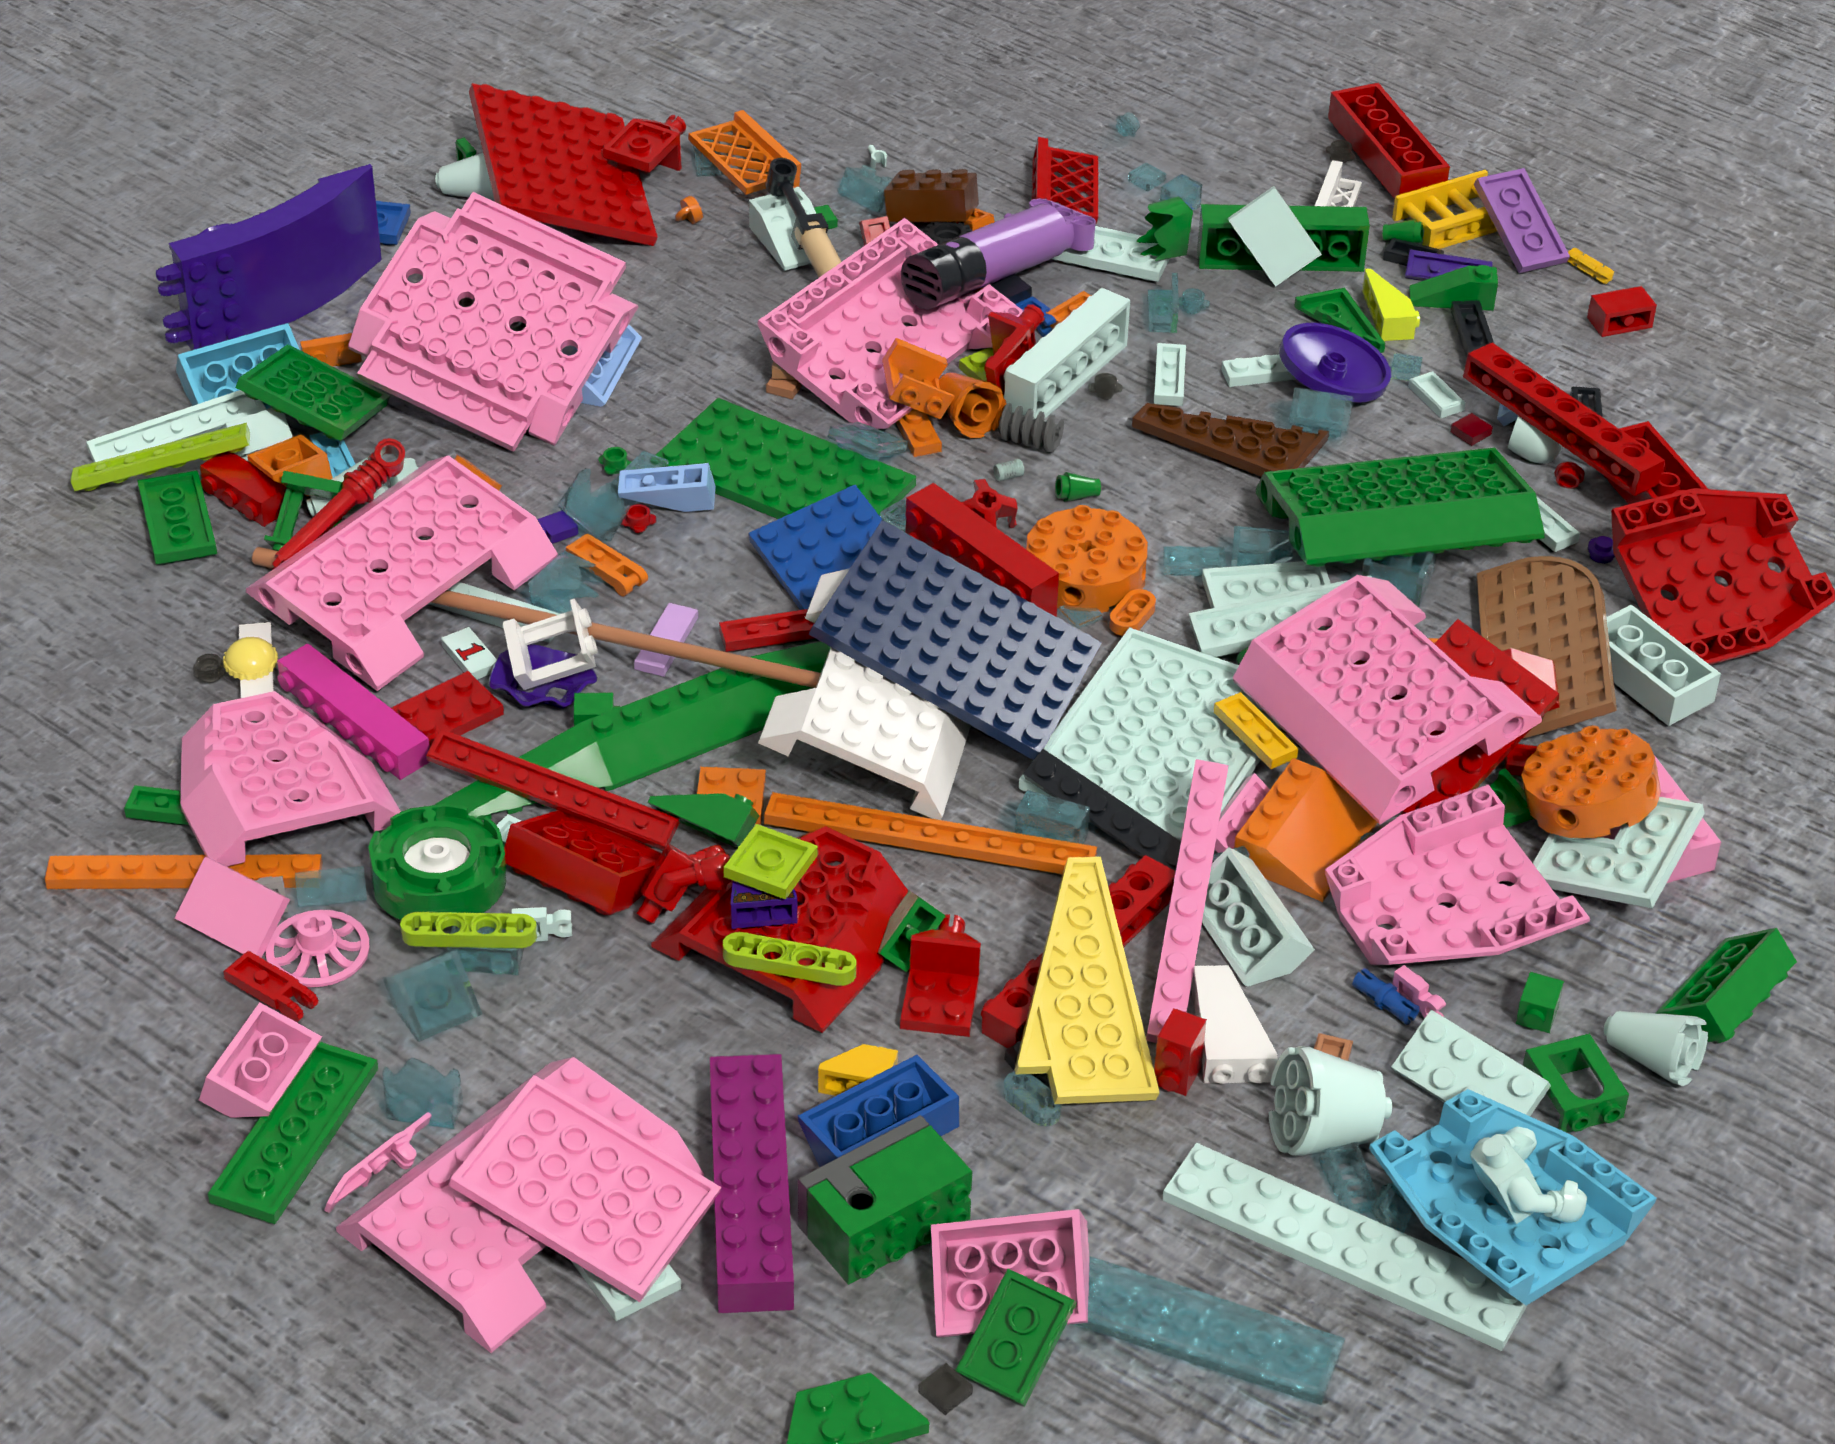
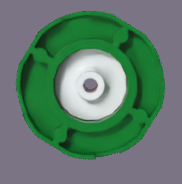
M439 804L407 809L390 818L391 825L381 833L375 831L370 840L368 848L375 900L380 907L397 919L402 920L404 916L413 912L484 913L499 900L505 889V850L500 829L487 816L484 818V821L470 816L467 807Z

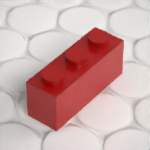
M229 451L219 453L200 465L201 485L208 494L214 495L227 506L233 507L248 519L257 522L263 527L278 519L287 489L284 485L272 480L256 466Z

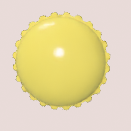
M245 637L235 641L230 645L227 652L224 653L225 656H223L225 671L230 676H234V678L246 679L247 681L269 675L277 667L276 663L278 660L276 648L272 647V644L258 637Z

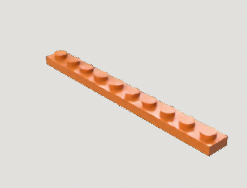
M772 792L764 813V824L809 832L827 826L856 840L1063 874L1068 857L1097 856V846Z

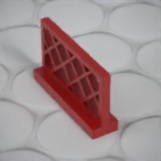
M1038 137L1032 158L1031 200L1047 199L1055 203L1058 202L1060 205L1094 218L1097 224L1098 156L1048 147L1049 139ZM1054 158H1059V159H1062L1063 161H1062V162H1058V161L1055 160ZM1080 163L1091 164V165L1088 166V167H1084V166H1083L1082 164H1080ZM1071 166L1076 171L1071 172L1067 168ZM1058 171L1063 176L1059 178L1054 173ZM1084 176L1089 181L1085 183L1080 178ZM1071 181L1076 186L1072 188L1067 183ZM1058 187V188H1060L1063 192L1058 193V192H1057L1056 190H1054L1053 188ZM1084 191L1089 197L1085 198L1080 193ZM1071 197V198H1073L1076 202L1071 203V202H1070L1069 200H1067L1066 198ZM1084 207L1090 212L1082 211L1079 208Z

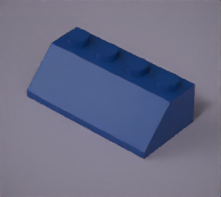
M915 1055L798 1115V1122L820 1168L919 1115L940 1136L945 1135L959 1127V1096L918 1055Z

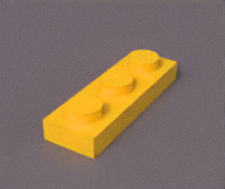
M1241 692L1214 703V714L1270 769L1283 765L1293 758H1297L1298 748Z

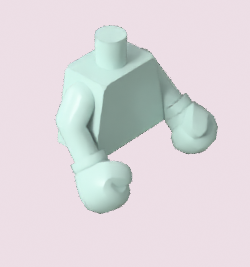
M1517 1126L1508 1130L1505 1134H1495L1491 1138H1483L1476 1143L1469 1155L1477 1177L1516 1224L1534 1212L1544 1213L1547 1217L1567 1223L1576 1222L1582 1217L1586 1207L1587 1196L1582 1190L1578 1189V1183L1566 1180L1560 1191L1550 1190L1547 1194H1542L1533 1174L1525 1163V1160L1537 1145L1533 1131Z

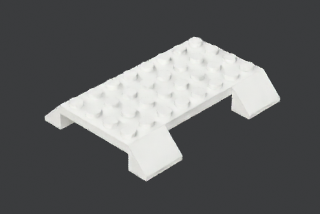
M849 569L821 575L805 619L815 623ZM830 647L816 688L775 697L758 744L789 756L798 739L915 790L910 809L929 818L941 820L971 725Z

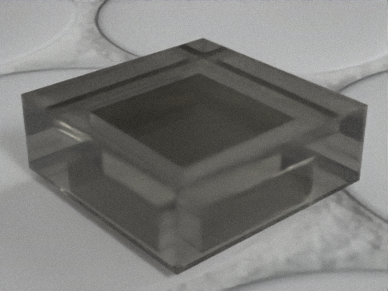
M945 1363L918 1384V1393L946 1415L973 1394V1385Z

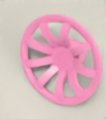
M333 910L307 911L286 919L276 927L265 950L266 960L285 971L281 966L290 964L302 953L296 971L290 975L297 978L299 983L306 987H324L344 981L354 975L367 960L370 951V941L366 929L352 916ZM331 918L340 919L346 922V925L339 929H333ZM291 925L298 933L294 938L284 939L279 937ZM355 929L361 940L349 942L340 937L347 936ZM275 945L282 948L293 947L285 956L279 958L274 956ZM337 947L347 951L360 950L355 961H350L339 952ZM328 953L344 970L329 976L325 954ZM312 956H316L320 978L303 977L307 972Z

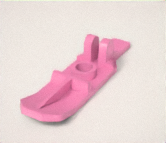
M427 1112L407 1129L395 1134L345 1173L332 1192L324 1211L330 1213L335 1205L360 1186L366 1187L372 1172L374 1174L379 1173L391 1160H394L402 1169L411 1168L416 1157V1150L409 1143L417 1132L429 1124L432 1115Z

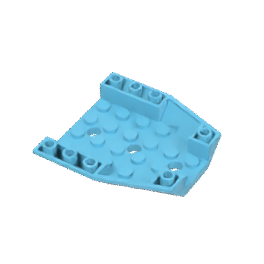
M1469 1089L1444 1102L1439 1124L1408 1141L1394 1130L1369 1146L1372 1154L1423 1226L1526 1306L1623 1246L1657 1199L1573 1135ZM1517 1126L1533 1131L1537 1145L1525 1160V1163L1533 1174L1542 1194H1547L1550 1190L1560 1191L1566 1180L1578 1183V1189L1582 1190L1587 1196L1586 1207L1582 1217L1576 1222L1567 1223L1547 1217L1544 1213L1534 1212L1516 1224L1477 1177L1469 1155L1476 1143L1483 1138H1491L1495 1134H1505L1508 1130ZM1542 1246H1550V1247H1552V1248H1546V1249H1545V1248L1542 1247Z

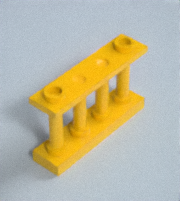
M1478 171L1397 195L1394 200L1392 219L1398 221L1411 217L1416 219V222H1423L1424 236L1422 245L1437 249L1498 232L1485 206L1477 208L1469 201V199L1475 197L1480 198L1474 183L1477 178L1488 176V171ZM1456 203L1465 212L1454 215L1446 206ZM1434 210L1442 219L1432 222L1423 213Z

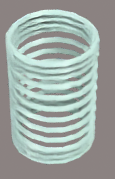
M1015 459L1014 461L995 464L993 467L994 476L997 481L1023 476V463L1020 459Z

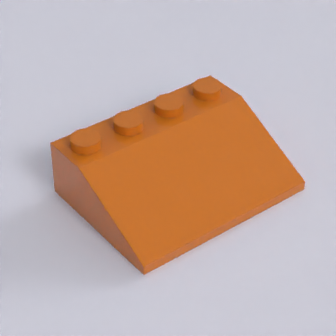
M1293 758L1236 835L1234 850L1252 859L1265 879L1323 902L1331 891L1325 875V869L1363 843L1378 822L1323 769Z

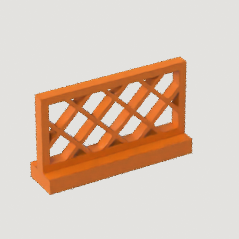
M744 110L734 112L733 121L689 133L688 140L745 195L766 189V172L769 171L771 161L776 158H786L796 164L797 172L793 188L800 185L801 163ZM730 131L733 132V135L723 134ZM702 139L714 140V142L703 141ZM718 142L731 143L732 146L719 144ZM737 145L745 146L747 149L737 147ZM715 151L727 153L728 156L716 154ZM733 155L747 157V159L735 158ZM751 159H759L761 162L751 161ZM729 165L743 167V169L731 168ZM747 169L759 170L761 173L747 171ZM743 179L754 180L756 182L748 184Z

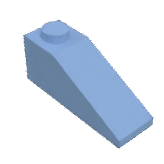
M709 463L622 470L619 475L618 496L619 498L682 512L713 510L716 486Z

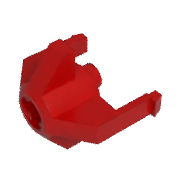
M986 479L974 480L975 493L973 497L961 503L996 528V522L1001 517H1008L1009 528H1014L1017 525L1016 515L1018 511L1016 499L999 494L996 490L989 487Z

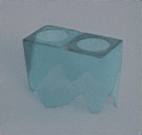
M585 468L577 474L557 506L590 534L606 541H611L629 511L630 506L627 505L620 509L623 498L617 502V495L611 482L606 483L591 493V469Z
M563 550L528 583L531 605L563 614L572 611L571 599L576 597L584 598L586 596L599 597L598 593L583 581L604 583V580L595 575L589 568L594 567L595 564Z
M415 1058L408 1059L397 1074H393L388 1067H384L382 1076L387 1119L414 1123L429 1112L432 1115L429 1126L454 1129L464 1102L460 1073L457 1069L453 1068L445 1077L433 1066ZM448 1105H451V1106H452V1113H451V1111H450Z

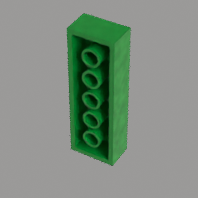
M1201 204L1197 244L1199 269L1263 270L1228 220L1230 216L1246 205ZM1288 206L1322 254L1299 271L1364 272L1370 229L1367 207Z

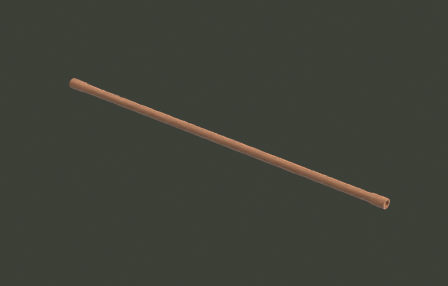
M257 547L253 552L252 562L254 565L273 569L272 563L276 559L275 554L278 551ZM446 590L431 601V603L510 620L514 618L517 622L532 624L557 615ZM591 622L592 626L587 627L589 636L592 635L596 640L806 687L816 688L821 674ZM573 631V632H567V633H569V634L578 635L577 632H574V631Z

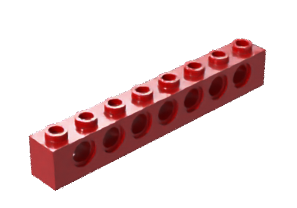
M1493 342L1468 353L1463 378L1627 492L1636 496L1659 484L1665 460Z
M1147 855L1136 864H1131L1122 878L1108 886L1123 948L1171 900L1176 871ZM1043 953L1035 960L1031 959L1026 964L1024 970L1015 979H1010L1005 984L1003 990L994 999H989L981 1010V1033L1006 1048L1014 1046L1018 1041H1022Z

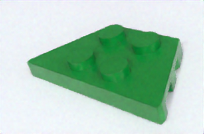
M870 1372L797 1392L787 1444H891L929 1433L930 1423L925 1416Z

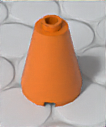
M954 372L946 373L940 377V389L955 396L946 411L959 432L970 438H982L991 429L995 431L999 427L1000 417L1007 404L999 387L993 383Z

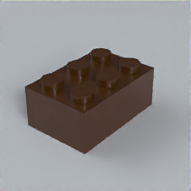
M938 169L928 170L925 173H915L914 170L900 171L884 190L886 216H888L889 222H899L904 218L909 222L967 221L979 205L977 174L968 173L966 169L953 170L951 173H941V170Z

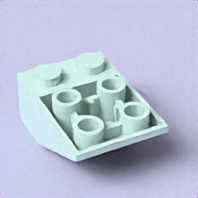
M799 187L793 188L807 215L816 214L811 201ZM769 194L750 199L749 228L784 271L810 264L811 262L804 249L798 250L791 238L796 216L786 197Z

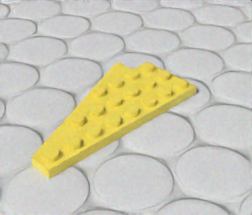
M1068 857L1065 863L1014 1069L1015 1075L1047 1073L1054 1104L1156 1100L1160 1093L1101 857Z

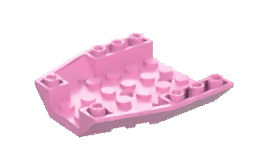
M275 691L213 704L182 737L181 810L205 856L227 867L245 862V841L324 824L360 814L366 816L375 832L385 830L391 825L390 818L401 812L373 763L309 712ZM300 799L302 802H296L293 800Z
M1489 784L1398 816L1325 869V875L1340 921L1371 965H1392L1500 955L1590 922V917L1573 895L1559 899L1503 825L1505 806ZM1510 881L1514 885L1507 886L1505 884H1499V882ZM1448 902L1453 904L1454 906L1451 908H1447L1446 906L1438 904ZM1381 924H1390L1394 928L1387 930L1383 927L1378 926Z

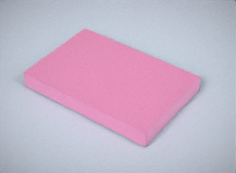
M204 857L175 919L242 954L249 950L262 958L290 899L211 858Z

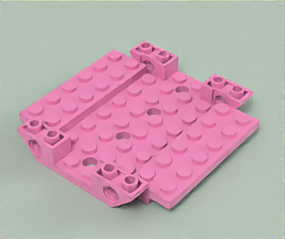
M472 192L463 208H457L452 218L434 211L417 219L363 303L348 345L350 350L367 357L357 373L358 378L513 452L528 428L530 435L555 446L583 400L582 387L604 351L608 353L613 351L638 309V305L613 293L610 295L626 269V262ZM412 274L423 276V279L418 283H411L407 280ZM463 298L474 300L473 305L470 307H462L458 303ZM518 321L526 325L521 331H513L510 328L511 324ZM566 346H574L578 349L574 355L568 356L562 353V349Z

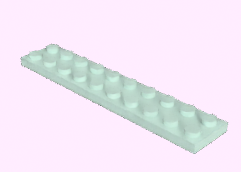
M1198 1143L1191 1149L1163 1191V1201L1500 1351L1505 1347L1527 1307L1471 1263L1460 1257Z

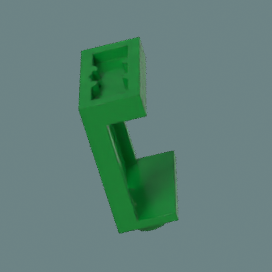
M284 471L281 483L287 489L273 537L267 535L264 537V540L273 548L272 550L279 551L293 537L294 527L304 494L332 500L342 490V482ZM342 518L333 527L341 523Z
M1590 1033L1526 1049L1523 1066L1549 1081L1551 1085L1546 1094L1560 1114L1557 1129L1566 1133L1578 1132L1587 1127L1603 1123H1613L1618 1119L1624 1118L1629 1093ZM1590 1067L1602 1085L1603 1093L1595 1099L1580 1098L1570 1091L1561 1075Z

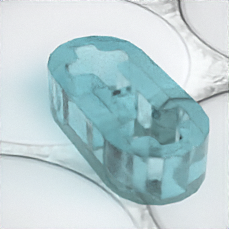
M1015 1071L1005 1077L1003 1096L1016 1110L1039 1126H1052L1060 1120L1062 1104H1054L1050 1088L1031 1074L1015 1075Z

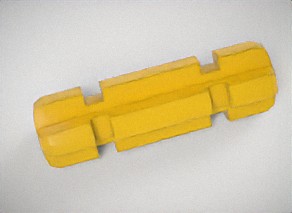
M1572 248L1568 251L1570 255L1568 263L1576 266L1591 277H1596V280L1603 284L1612 281L1614 271L1611 268L1603 267L1601 262L1584 254L1577 248Z

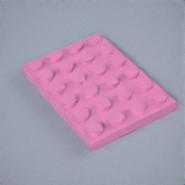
M533 1075L454 1173L449 1185L638 1302L642 1301L714 1203L721 1190V1187L535 1075Z

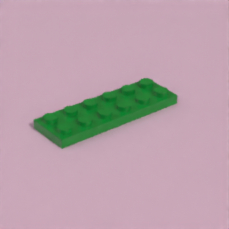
M319 1042L270 1115L259 1118L208 1192L209 1203L276 1224L378 1071V1060Z

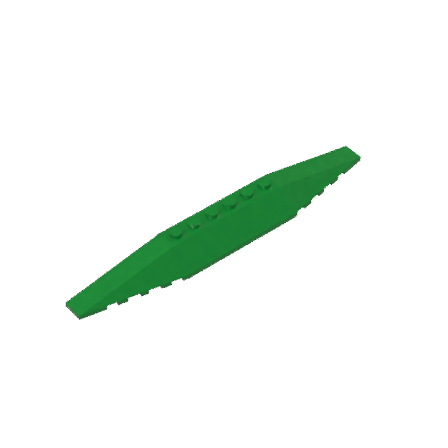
M820 641L751 656V658L821 673L830 646ZM720 668L583 721L518 758L594 787H603L605 791H610L762 731L776 696L813 688ZM477 780L437 802L435 805L452 804L467 807L470 816L483 821L486 816L492 819V813L506 810L507 814H513L523 811L522 806L537 802Z

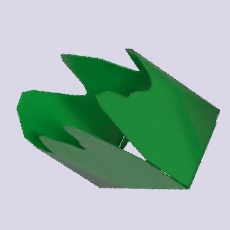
M1179 196L1149 204L1148 209L1150 213L1145 216V220L1153 225V227L1145 235L1139 237L1137 242L1156 243L1157 245L1148 248L1140 255L1158 256L1155 261L1187 255L1193 210Z

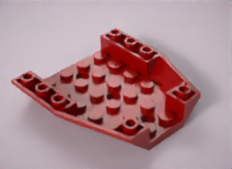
M1692 488L1616 507L1611 510L1613 554L1641 612L1709 665L1768 650L1835 602V590L1826 572L1811 575L1790 533L1799 519L1786 494ZM1768 562L1777 564L1781 572L1777 573L1771 570ZM1720 576L1724 578L1728 586L1724 587L1718 584L1714 577ZM1661 590H1667L1672 593L1674 600L1670 601L1664 598Z
M827 826L797 837L800 840L818 846V856L794 887L797 902L803 903L797 906V923L732 929V881L727 884L725 890L713 891L706 888L651 943V947L678 961L693 949L793 999V1019L823 1033L881 970L885 957L879 954L878 950L888 921L908 893V889L881 852ZM836 861L841 863L840 865H837V866L828 865V864L834 863V862H836ZM744 932L851 953L856 959V978L848 985L837 986L734 967L726 963L723 958V940L731 933ZM777 952L764 954L765 958L771 960L782 956ZM803 958L798 963L803 966H809L814 964L815 961L810 958Z

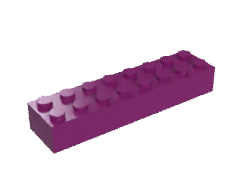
M782 1055L710 1057L714 1183L721 1187L720 1193L714 1201L718 1313L794 1310V1274Z

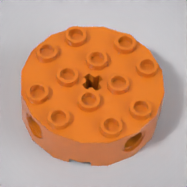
M1078 505L1075 508L1057 511L1045 518L1039 519L1027 535L1026 549L1059 573L1058 609L1081 614L1109 612V607L1117 605L1128 592L1135 589H1143L1145 586L1148 542L1140 528L1123 517L1118 511H1106L1090 508L1087 505Z
M1591 725L1584 727L1581 731L1562 735L1552 741L1543 742L1538 745L1537 750L1526 760L1521 775L1530 815L1537 820L1538 826L1546 832L1566 838H1597L1609 835L1611 828L1619 827L1625 823L1628 827H1631L1641 822L1657 806L1661 793L1656 759L1650 744L1631 733L1628 729H1600L1598 726Z

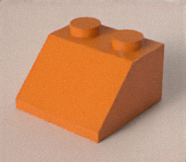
M301 434L247 455L249 462L280 484H282L281 479L284 471L329 480L333 478L327 453Z

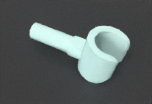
M869 145L868 150L871 154L870 167L875 169L876 163H881L883 167H886V152L876 150L873 145Z

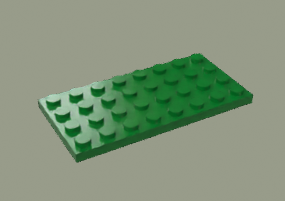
M720 398L712 402L652 458V468L709 463L716 486L715 494L776 519H780L850 486L856 485L883 520L916 486V476Z

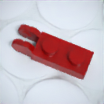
M249 950L223 971L226 981L275 1010L279 1009L284 1016L295 1022L303 1018L304 1013L301 1007L290 999L292 996L295 997L299 1004L309 1009H313L319 1001L316 994L299 983L297 978Z

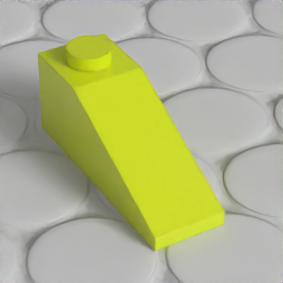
M1371 268L1365 269L1362 292L1378 334L1383 341L1414 339L1415 328H1418L1420 325L1419 311H1415L1411 299Z

